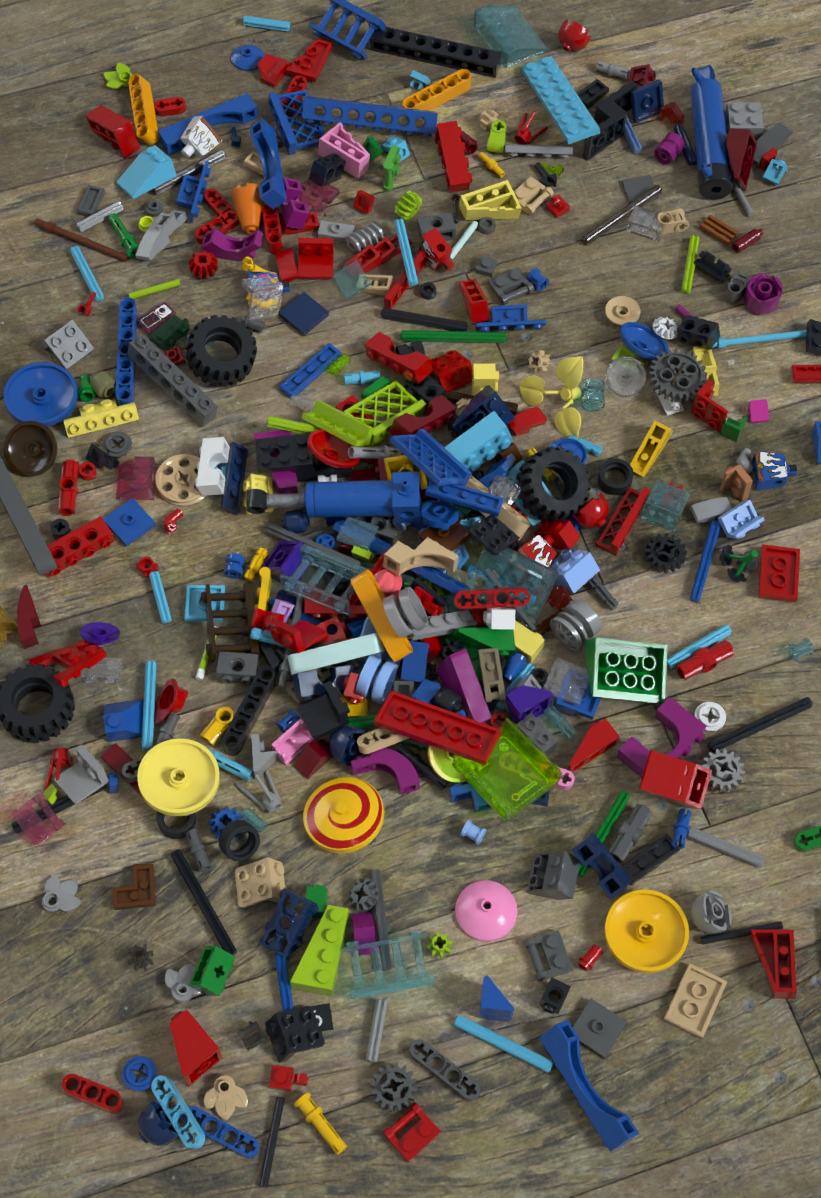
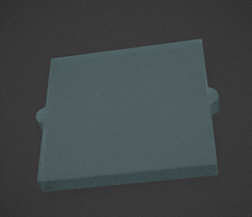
M357 260L348 266H344L342 270L333 275L347 300L357 293L360 294L363 289L371 285L370 280Z
M347 517L344 525L340 526V532L336 540L368 551L372 541H375V535L379 527Z

